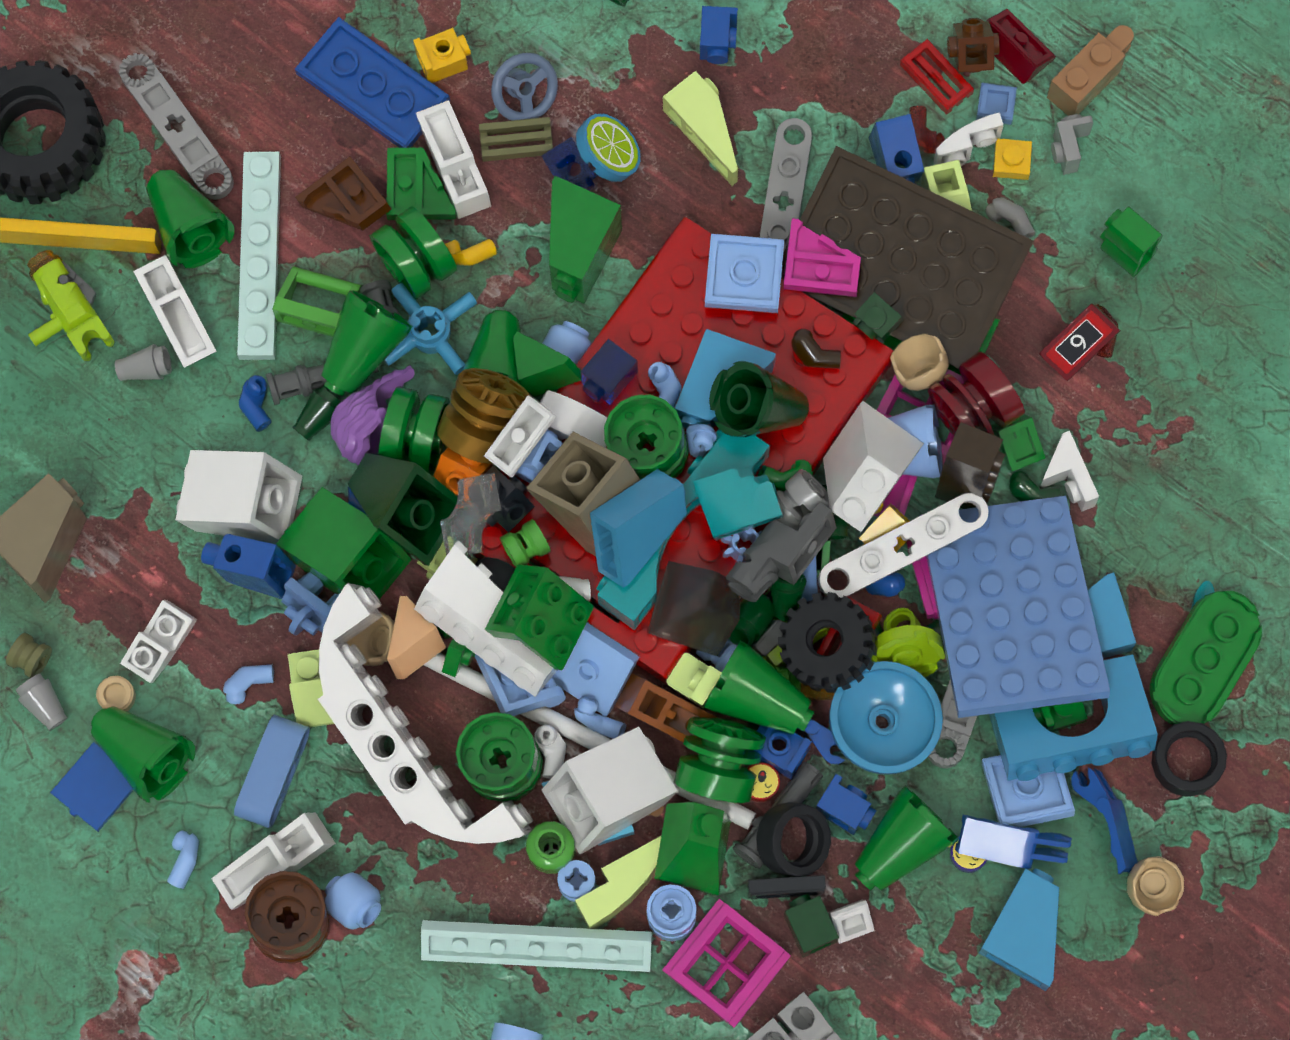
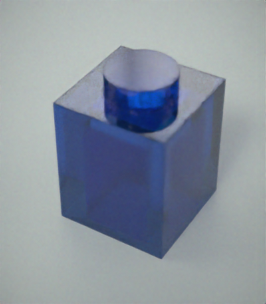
M608 338L580 371L581 383L583 384L582 389L592 399L600 401L602 398L611 405L638 373V361Z

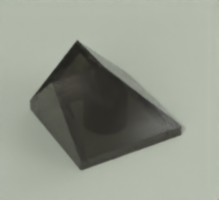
M668 561L647 634L718 656L740 620V597L728 586L730 581L722 574L713 570Z

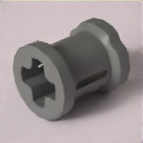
M377 280L360 288V293L384 305L383 308L392 314L394 312L399 314L398 309L393 306L390 295L392 285L388 280Z

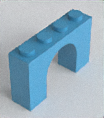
M1133 654L1103 660L1110 687L1109 698L1101 699L1105 718L1097 728L1087 734L1067 737L1050 732L1039 723L1032 708L989 714L1008 781L1014 779L1029 781L1035 779L1040 774L1053 771L1056 773H1067L1074 770L1077 766L1091 763L1095 766H1101L1110 763L1115 758L1125 756L1139 758L1155 750L1158 733Z

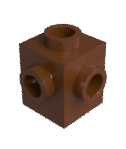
M968 18L963 20L962 23H953V36L947 37L948 57L954 58L958 72L975 73L994 70V55L999 54L998 33L992 32L989 21H983L979 18Z

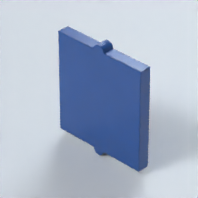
M93 742L50 793L70 809L72 816L76 817L78 815L99 832L133 792V788L106 753Z

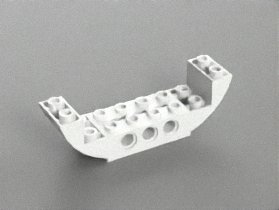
M350 583L345 585L333 603L323 627L319 647V675L323 696L318 698V701L405 825L416 823L433 834L453 841L474 844L498 843L528 835L532 830L529 824L533 822V819L521 803L516 805L512 800L501 803L475 823L471 822L474 814L462 798L459 800L455 799L449 790L453 784L442 768L435 769L427 759L431 752L419 736L416 738L411 736L406 729V726L410 723L405 714L397 705L395 707L390 706L384 697L388 693L384 684L376 675L371 677L362 666L367 661L356 645L352 644L350 646L346 643L382 617L377 609L382 604L369 587L365 589L363 586ZM367 705L373 711V718L369 724L362 717L363 709ZM388 736L395 743V749L391 755H388L384 749V741ZM409 767L417 775V781L414 786H410L405 779V773Z

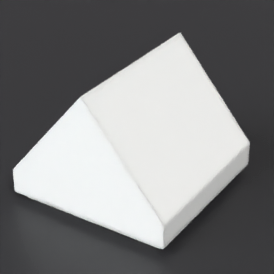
M862 899L828 912L839 936V944L875 931L866 900Z

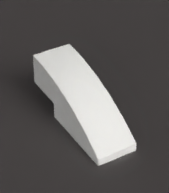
M449 100L417 112L418 122L449 199L456 209L458 219L491 207L487 188L475 164L472 151Z
M166 255L133 271L184 368L216 352Z
M316 812L303 813L277 834L268 835L211 879L230 909L235 910L246 903V899L253 886L265 876L280 871L296 872L336 843Z

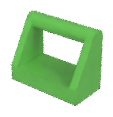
M293 266L272 308L276 321L333 337L340 313L292 301L297 282L347 296L350 290L360 293L362 285Z

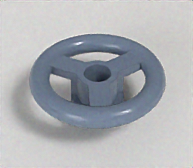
M520 53L507 59L495 73L491 87L493 103L498 112L511 121L539 118L550 109L556 98L558 90L557 75L550 62L538 54ZM528 63L538 66L532 74L527 73L523 69L515 68L518 65ZM547 78L545 97L533 109L532 95L535 92L536 85ZM525 82L524 88L519 90L520 85ZM502 86L506 93L520 100L521 112L514 111L506 105L502 96Z

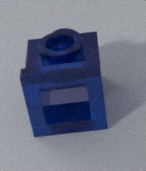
M570 137L542 155L543 160L554 177L562 178L588 191L595 186L593 179L598 177L593 172L595 167L590 162L586 164L581 158L576 145V138ZM578 163L581 167V172L576 176H572L570 172L571 166Z

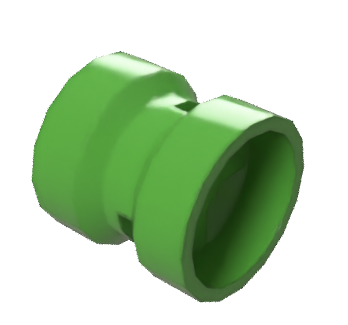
M533 519L524 523L520 531L516 533L508 532L500 537V541L515 567L518 564L528 565L531 558L535 556L542 557L551 552L543 533Z

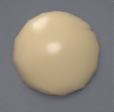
M928 334L911 336L901 342L890 357L899 383L904 388L914 391L928 389L934 383L942 381L949 367L948 356L940 339Z
M379 611L382 615L380 619L346 642L350 646L352 644L356 645L367 661L363 664L366 666L383 665L384 662L388 661L387 657L395 622L389 615Z
M1161 856L1148 857L1139 861L1133 866L1127 876V893L1133 905L1142 912L1153 916H1159L1162 913L1174 910L1184 892V876L1178 866Z

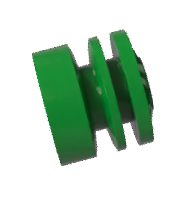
M634 395L621 401L609 413L604 425V442L607 449L625 457L640 480L657 469L672 478H676L683 471L689 457L687 437L676 409L665 399L653 395ZM649 443L652 447L654 446L655 449L649 452L648 449L643 448V446Z
M493 712L480 715L467 724L458 739L456 749L458 767L474 790L489 801L504 803L511 800H520L533 791L541 778L544 763L540 748L526 725L511 714ZM501 755H505L507 758V767L503 769L498 765V757Z
M707 717L690 718L687 730L694 735L686 736L683 744L688 749L698 753V755H683L679 758L674 783L688 792L703 797L731 803L750 802L757 775L743 767L742 764L754 765L760 763L762 755L755 750L763 749L766 737L762 733L732 720Z

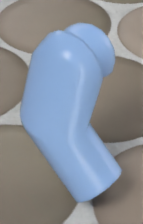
M655 362L649 367L648 376L660 394L659 398L665 399L674 408L681 392V384L669 365Z
M587 697L579 699L578 707L574 709L575 718L589 729L612 739L625 733V723L596 713L598 709L596 700Z
M181 830L177 832L172 841V847L181 852L167 882L177 888L184 889L196 865L199 840L195 834L189 835L186 831Z

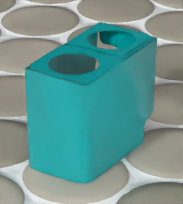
M750 467L740 470L731 468L693 482L715 540L783 517L774 482L771 483L767 475L755 477Z

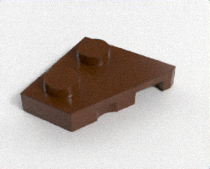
M351 156L295 197L303 208L362 231L391 210L387 201Z

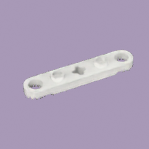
M972 493L960 495L825 565L818 576L820 590L825 596H828V592L836 593L840 598H843V595L847 597L979 529L988 518L986 502L982 497ZM969 502L976 505L979 515L975 522L968 523L961 519L959 515L961 504ZM901 536L903 541L911 540L913 545L908 549L909 556H905L903 552L896 553L894 551V547L898 544L897 537ZM841 570L845 573L848 580L846 588L843 590L832 589L827 582L829 572Z

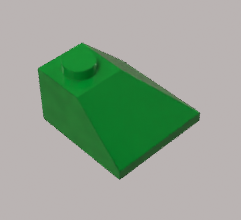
M697 802L667 804L654 879L714 896L719 895L731 824L725 811Z

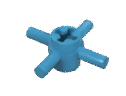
M403 283L396 285L391 292L409 314L408 322L413 327L408 336L384 360L385 363L390 366L416 347L426 354L439 353L455 375L460 374L464 369L465 363L448 343L451 334L450 323L477 304L473 295L468 292L441 311L432 306L421 307ZM428 324H435V328L439 332L431 336L428 330L423 329Z

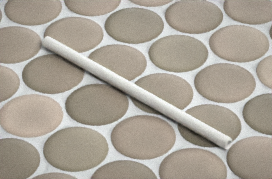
M438 653L424 664V666L495 701L483 674L465 665H462L456 677L443 673L442 668L446 655ZM546 706L521 714L542 726H553L560 735L589 750L611 740ZM663 766L664 769H667L671 773L673 779H675L676 772ZM675 784L678 790L676 794L692 802L725 811L731 822L747 830L755 818V812L738 803L703 797L688 792Z

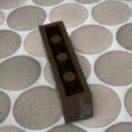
M960 422L945 458L935 498L949 502L960 495L972 493L982 497L986 504H988L1006 455L1000 452L1003 439ZM967 502L961 504L960 508H976V505Z

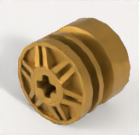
M479 368L465 369L457 377L456 387L450 395L451 403L445 407L437 427L438 436L443 444L455 453L480 463L493 464L484 457L485 453L529 393L516 381L500 373Z

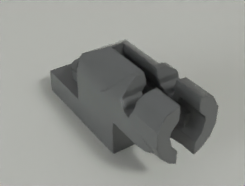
M818 503L811 513H807L802 518L798 531L776 520L770 522L750 548L746 549L743 553L746 562H736L726 576V579L730 581L728 584L730 589L740 597L756 602L778 580V577L794 585L837 528L832 509Z

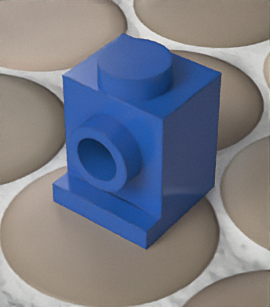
M702 6L700 60H707L712 64L728 62L729 48L736 49L738 8Z
M760 725L757 731L766 737L763 749L755 750L762 755L760 762L773 766L778 773L791 780L809 752L812 741L807 738L804 739L796 733L789 734ZM776 739H781L786 743V748L782 751H777L772 747V742Z
M835 774L816 808L827 820L855 835L859 827L864 830L867 829L877 810L870 807L871 803L866 801L868 796L863 791L852 785H848L847 788L841 786L843 777Z

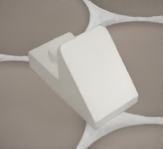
M1067 431L1061 436L1040 489L1067 479L1068 482L1065 483L1067 495L1072 503H1078L1082 512L1095 507L1099 495L1070 431Z

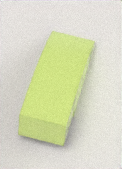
M661 836L601 868L602 875L607 883L575 900L576 906L589 929H596L611 920L628 906L648 885L655 875Z

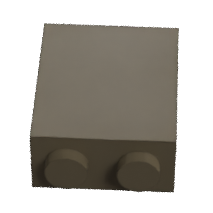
M573 431L527 486V490L587 552L596 556L590 512L640 481L625 457Z
M49 473L0 516V556L44 603L51 599L87 520V517L80 509L84 502L78 497V493L64 478L57 482Z

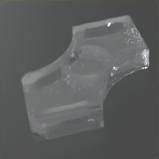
M495 473L459 480L458 500L455 509L448 518L440 521L446 556L458 540L468 549L465 555L482 552L481 541L484 526L491 515L501 511Z

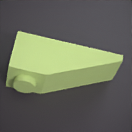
M695 71L663 96V111L729 184L733 186L738 182V167L718 96L719 91L709 78L703 79Z

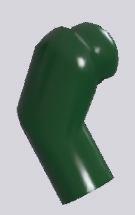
M1018 471L1010 476V492L1020 502L1061 496L1059 486L1040 489L1025 472Z

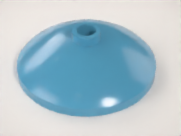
M873 662L874 664L870 671L865 669L862 672L865 678L859 683L855 679L850 682L851 688L843 690L841 687H838L836 689L829 710L831 733L840 751L856 766L877 774L902 773L923 762L935 748L940 738L943 723L941 704L932 685L916 670L896 662ZM882 716L888 721L887 728H879L876 725V717Z

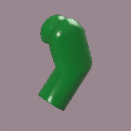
M802 459L796 460L791 469L785 472H780L763 465L758 476L767 475L771 483L774 482L776 490L785 491V483L800 469L807 471L812 476L813 472L811 464Z

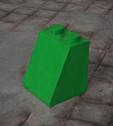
M557 176L552 181L549 268L552 290L555 291L559 298L567 302L573 303L576 300L585 304L622 232L621 205Z
M323 487L307 503L304 510L291 526L284 531L282 537L276 543L294 564L306 573L311 572L334 594H340L345 585L350 583L363 586L365 589L369 587L379 600L412 560L402 547L374 527L365 513Z

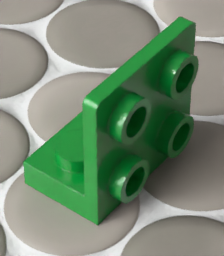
M518 564L485 630L493 637L519 640L555 670H563L594 607L549 568Z

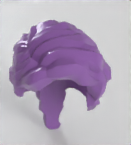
M411 365L403 370H393L391 373L375 380L373 384L362 387L360 391L352 393L335 407L331 418V436L336 442L342 457L347 458L350 463L359 465L366 453L379 455L380 437L388 408L386 399L391 398L396 387H403L404 383L414 377L415 373Z

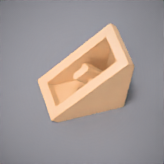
M400 596L387 657L397 679H406L446 648L437 627L425 620L421 614L414 610L416 605L407 596Z

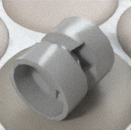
M800 469L785 483V491H776L783 517L776 521L798 531L802 518L807 513H811L818 503L829 507L826 489L810 473L803 469Z

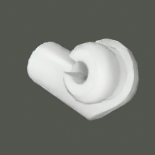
M543 725L536 730L534 737L545 757L542 776L551 779L564 764L566 743L553 726Z

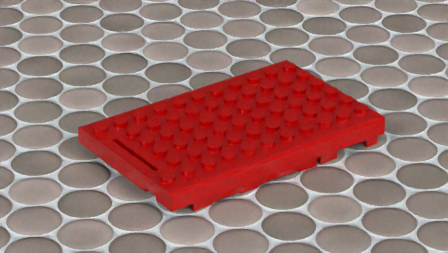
M684 217L576 364L585 374L582 380L561 387L556 393L571 398L608 418L609 413L621 401L634 395H653L659 397L660 394L648 376V369L655 362H662L673 369L681 384L682 391L704 333L708 329L776 353L775 367L772 374L806 395L809 402V412L805 421L799 426L755 435L770 445L769 457L763 465L780 472H785L791 469L796 460L803 459L811 464L814 475L823 463L824 456L862 401L866 402L892 365L890 357L893 350L875 338L872 340L861 329L802 291L784 289L783 279H781L778 313L705 307L712 233ZM799 329H808L821 349L841 350L840 369L805 366L793 351L791 341L794 333ZM716 425L713 429L717 432L719 428ZM649 443L643 446V448L648 449L649 452L655 449V447H652ZM690 453L683 471L676 477L682 484L689 478L690 475L687 471L696 459ZM501 469L499 470L507 479L510 478V476H508ZM759 469V470L757 471V473L754 475L755 477L758 476V473H759L760 469ZM515 474V476H516L526 487L530 484L529 482H526V481L522 480L521 478H519V477ZM528 491L525 496L535 507L510 532L516 533L520 531L524 523L533 519L551 549V552L542 557L535 556L530 561L539 567L549 568L557 576L589 579L591 589L590 601L615 617L598 604L597 595L599 591L596 588L604 575L598 572L596 556L587 552ZM475 502L452 534L453 541L457 542L459 540L468 549V552L479 559L485 557L497 558L509 563L516 569L500 541V537L508 532L498 522L491 527L476 512L481 506ZM701 505L691 511L678 525L669 539L659 565L657 602L638 627L633 630L620 619H618L619 623H616L596 608H593L587 623L638 655L640 658L636 665L667 684L666 681L682 655L690 652L721 608V602L731 590L728 586L730 581L726 579V576L735 565L736 560L731 556L723 558L722 555L728 549L729 544L723 543L721 539L715 540L713 538ZM770 522L754 527L752 529L759 533ZM740 538L736 546L738 549L742 547L748 549L752 543L750 540L743 542Z

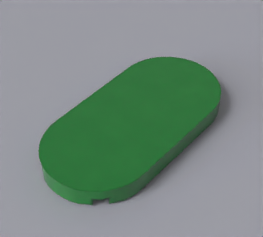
M1217 591L1207 594L1195 603L1153 672L1150 681L1152 704L1157 713L1168 723L1174 725L1190 721L1205 724L1215 718L1257 650L1262 638V625L1260 626L1258 619L1260 615L1256 606L1246 596L1235 591Z

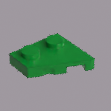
M387 148V203L391 207V210L386 213L387 220H396V216L410 206L415 207L427 220L456 219V209L451 204L424 148Z

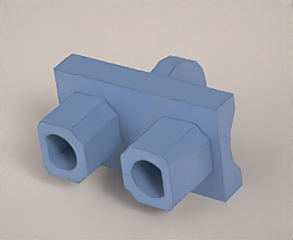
M308 572L298 581L291 577L284 584L286 591L281 601L287 606L284 614L292 620L289 632L293 635H298L304 629L311 635H315L318 630L323 632V627L331 607L339 594L335 593L325 603L317 597L323 590V583L311 572Z

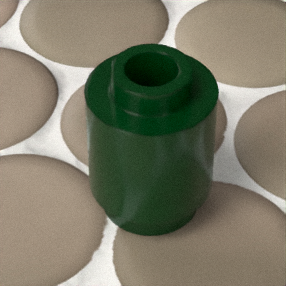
M764 594L756 602L742 598L726 622L725 633L732 643L738 645L742 641L751 646V644L759 641L775 618L774 605L771 599Z

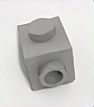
M1069 115L1056 124L1053 134L1055 142L1051 143V151L1055 164L1060 163L1063 175L1078 171L1081 156L1076 138L1090 134L1093 126L1092 116Z

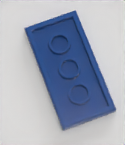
M340 17L335 20L295 68V72L299 77L399 148H411L423 134L416 116L417 112L445 101H450V96Z

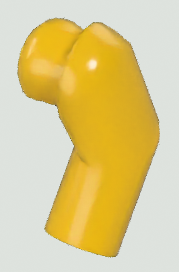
M491 239L482 241L464 250H461L457 240L445 244L456 265L473 266L497 254L495 244Z

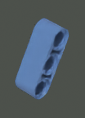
M277 715L271 717L234 808V816L267 828L273 826L308 741L310 727Z

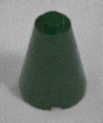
M738 361L732 363L735 365L728 370L723 369L717 375L711 387L709 397L710 410L715 411L718 422H714L723 433L730 436L748 437L796 427L805 421L809 412V402L803 392L752 362Z

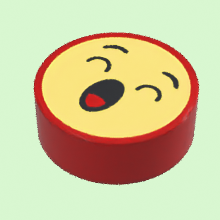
M767 763L751 765L747 769L757 775L751 800L756 802L771 800L777 794L780 786V777L777 770Z

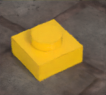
M997 138L995 142L993 177L1028 180L1030 176L1032 141Z

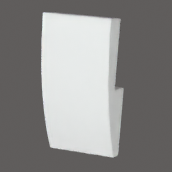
M1000 112L973 121L944 140L936 149L934 165L959 160L962 166L966 161L970 160L973 145L986 147L994 144L997 138L1000 139L1003 129Z
M550 390L545 392L540 403L557 416L548 430L554 432L559 437L558 440L567 439L574 431L606 447L604 442V425L607 417L559 393Z
M162 600L144 632H138L120 664L149 683H153L177 652L197 619L170 601Z

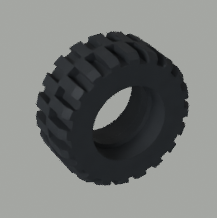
M27 60L16 62V67L9 70L6 65L0 68V195L6 193L12 201L20 203L24 197L28 199L30 204H41L42 198L49 197L51 202L61 200V193L69 190L70 194H73L80 189L78 183L82 179L89 181L94 175L91 166L93 164L99 165L102 160L103 153L100 147L105 146L106 140L102 116L83 81L77 75L70 76L68 70L60 65H55L51 69L48 61L37 60L35 61V66H29ZM47 109L64 116L65 127L59 140L48 150L32 156H19L9 153L3 148V138L7 128L20 115L32 110Z

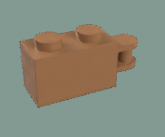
M1125 25L1118 26L1106 38L1098 33L1052 79L1047 98L1068 116L1080 114L1120 73L1125 54L1130 50L1134 38L1132 29Z

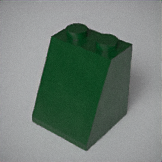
M370 453L364 455L348 482V486L374 527L426 566L430 565L465 505L462 499L417 463Z

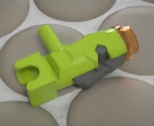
M52 250L40 252L30 259L27 264L30 269L29 276L33 281H36L43 304L49 305L53 312L50 315V321L28 334L33 344L37 346L64 329L84 361H90L92 358L88 350L90 340L100 338L106 346L112 347L115 341L92 307L96 298V292L63 262L59 255H54Z

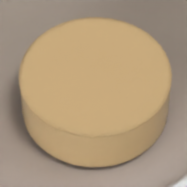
M110 676L99 684L96 697L103 709L115 706L129 711L134 705L136 693L134 687L126 678Z

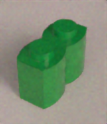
M1128 206L1124 211L1117 209L1105 222L1104 225L1107 228L1100 236L1103 240L1100 249L1132 277H1135L1151 261L1163 235Z

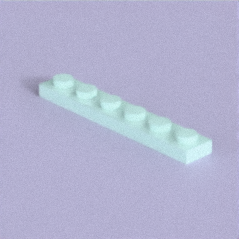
M244 152L237 350L239 360H275L276 318L272 308L277 297L280 152Z
M422 921L421 960L650 972L652 932Z

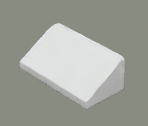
M528 395L484 457L513 478L557 416L538 400Z

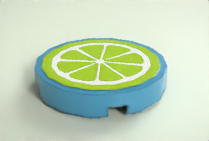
M594 114L587 118L576 132V145L581 158L586 164L590 162L596 168L593 172L599 177L611 182H622L637 171L641 162L640 149L635 137L618 119L607 114Z

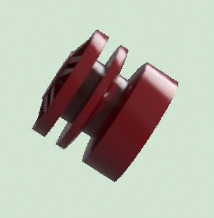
M980 351L959 366L964 381L963 384L954 376L947 374L943 377L945 388L939 383H934L928 388L930 399L935 404L939 418L954 436L960 422L994 435L989 419H992L1000 427L1006 428L1025 413L1023 403L1010 381L1000 368L985 353Z

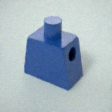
M911 114L876 122L869 136L876 165L916 184L924 173V167ZM895 163H900V164H902L905 168H904V169L899 168V167L896 166Z
M226 534L223 537L221 545L207 542L201 555L202 563L213 566V569L227 582L279 599L283 598L286 591L284 584L293 576L296 565L277 545Z

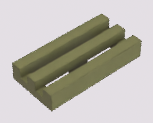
M550 117L479 124L483 162L554 155ZM544 130V131H537V132H527V133H517V134L487 136V135H495V134H505V133H515V132ZM545 140V144L491 150L488 147L491 145H512Z

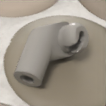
M1003 197L993 199V203L986 206V215L991 221L998 222L1004 218L1011 223L1016 233L1027 238L1035 235L1031 222L1022 206Z

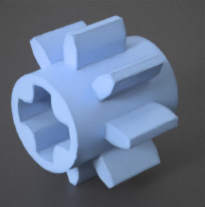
M750 528L733 536L722 538L721 541L723 543L729 544L728 549L722 555L723 558L731 556L736 562H746L743 554L746 548L738 549L736 546L739 539L741 538L743 542L750 540L753 544L762 531L757 533L754 529Z

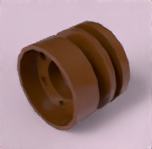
M280 871L270 874L253 886L246 899L244 914L246 923L255 945L264 956L278 963L295 964L310 959L324 945L329 935L330 918L322 892L310 878L298 872ZM287 915H293L294 917L293 928L286 929L284 926Z

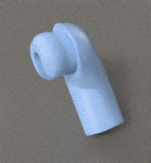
M707 424L690 425L686 429L690 455L696 458L699 455L702 457L706 455L707 451L713 447V442L716 441L715 430Z
M273 664L243 666L239 668L224 683L223 692L226 693V701L230 704L243 703L246 697L245 691L252 684L274 683Z

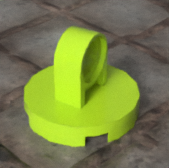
M898 608L886 616L883 625L884 632L879 634L877 640H875L877 656L872 655L871 658L872 662L888 661L906 665L919 672L922 676L927 677L938 669L937 662L940 659L944 660L945 652L941 636L937 632L921 626L919 620L909 609ZM902 621H910V625L896 627Z

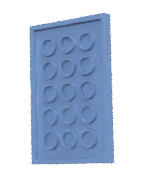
M1066 496L988 506V518L983 526L926 556L958 718L1109 698L1110 687ZM977 508L959 510V515L965 522L973 523L978 519L979 513Z

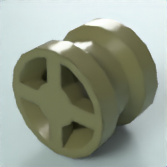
M26 632L22 633L11 646L6 657V664L13 669L21 668L24 670V674L31 678L43 671L50 659L52 648L45 643L39 645L34 642L31 635Z

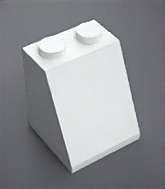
M862 401L823 458L829 508L832 509L834 514L861 532L924 443Z
M190 450L188 464L184 470L185 478L181 496L177 503L175 520L196 532L221 536L231 534L276 544L284 531L294 521L303 476L265 452Z
M637 727L567 760L544 786L542 792L561 824L571 831L575 840V848L579 854H582L661 808L678 790L675 787L673 776L667 769H664L655 754L653 743L648 737H645L640 727Z

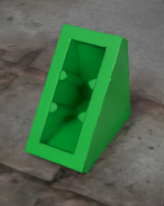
M518 331L514 335L513 341L518 381L534 397L545 394L547 390L553 391L581 381L585 374L569 357Z

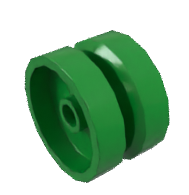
M410 206L396 216V226L399 233L393 227L383 225L369 235L375 251L391 276L398 284L403 283L415 300L431 290V281L428 274L436 280L443 281L457 271V266L435 229L415 207Z
M401 386L396 387L391 396L383 422L379 456L404 461L409 456V462L417 463L430 475H433L444 445L438 436L437 427L445 407L450 404L449 398L429 394L420 405L417 390Z

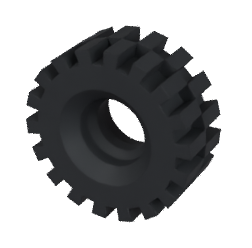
M819 592L812 594L813 600L807 602L805 598H802L797 602L800 607L796 611L790 608L786 613L789 620L787 623L782 621L779 628L783 633L782 637H778V646L782 649V652H780L782 661L802 684L809 685L813 690L820 692V689H825L828 693L836 692L837 687H841L843 690L851 688L850 682L856 679L859 683L865 677L862 675V672L865 669L871 670L874 664L871 661L872 655L877 656V647L875 645L877 635L872 627V622L858 604H854L850 598L844 595L843 598H840L836 593L828 592V596L823 597ZM823 628H833L841 635V646L832 655H820L814 650V636Z

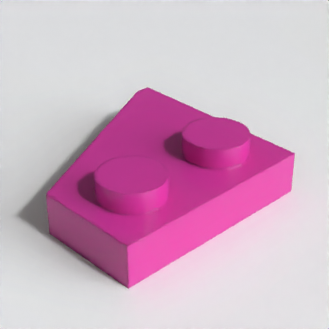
M792 218L784 289L857 297L861 257L848 249L839 248L830 238L823 234L819 236L803 226L802 221Z

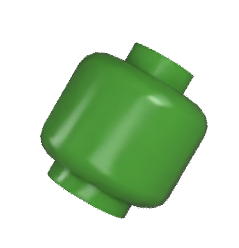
M547 821L536 825L529 832L526 840V852L530 863L538 871L546 874H557L560 869L564 868L570 861H573L576 854L575 840L571 831L565 825L555 821ZM553 845H556L559 850L553 849Z

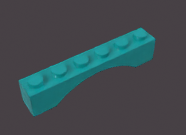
M718 429L713 447L705 457L699 455L687 471L690 476L683 484L686 493L687 514L681 522L692 510L701 505L693 485L694 481L731 468L740 470L750 467L752 468L753 475H755L769 457L770 445L755 435L734 437ZM676 528L630 584L623 588L604 576L596 588L599 591L597 595L598 604L633 630L638 627L657 602V577L660 561L666 545Z

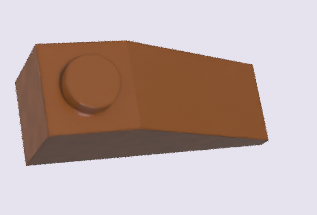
M632 673L615 704L616 708L684 742L686 736L694 735L687 730L690 718H717Z

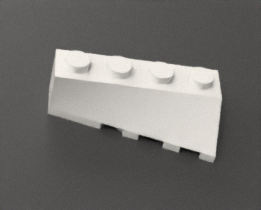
M458 540L424 587L414 610L421 614L425 620L435 624L450 635L457 643L465 645L466 648L482 658L486 664L507 676L519 688L525 689L536 697L557 670L519 640L493 637L485 630L503 592L489 579L492 573L482 563L477 567L465 555L468 549Z

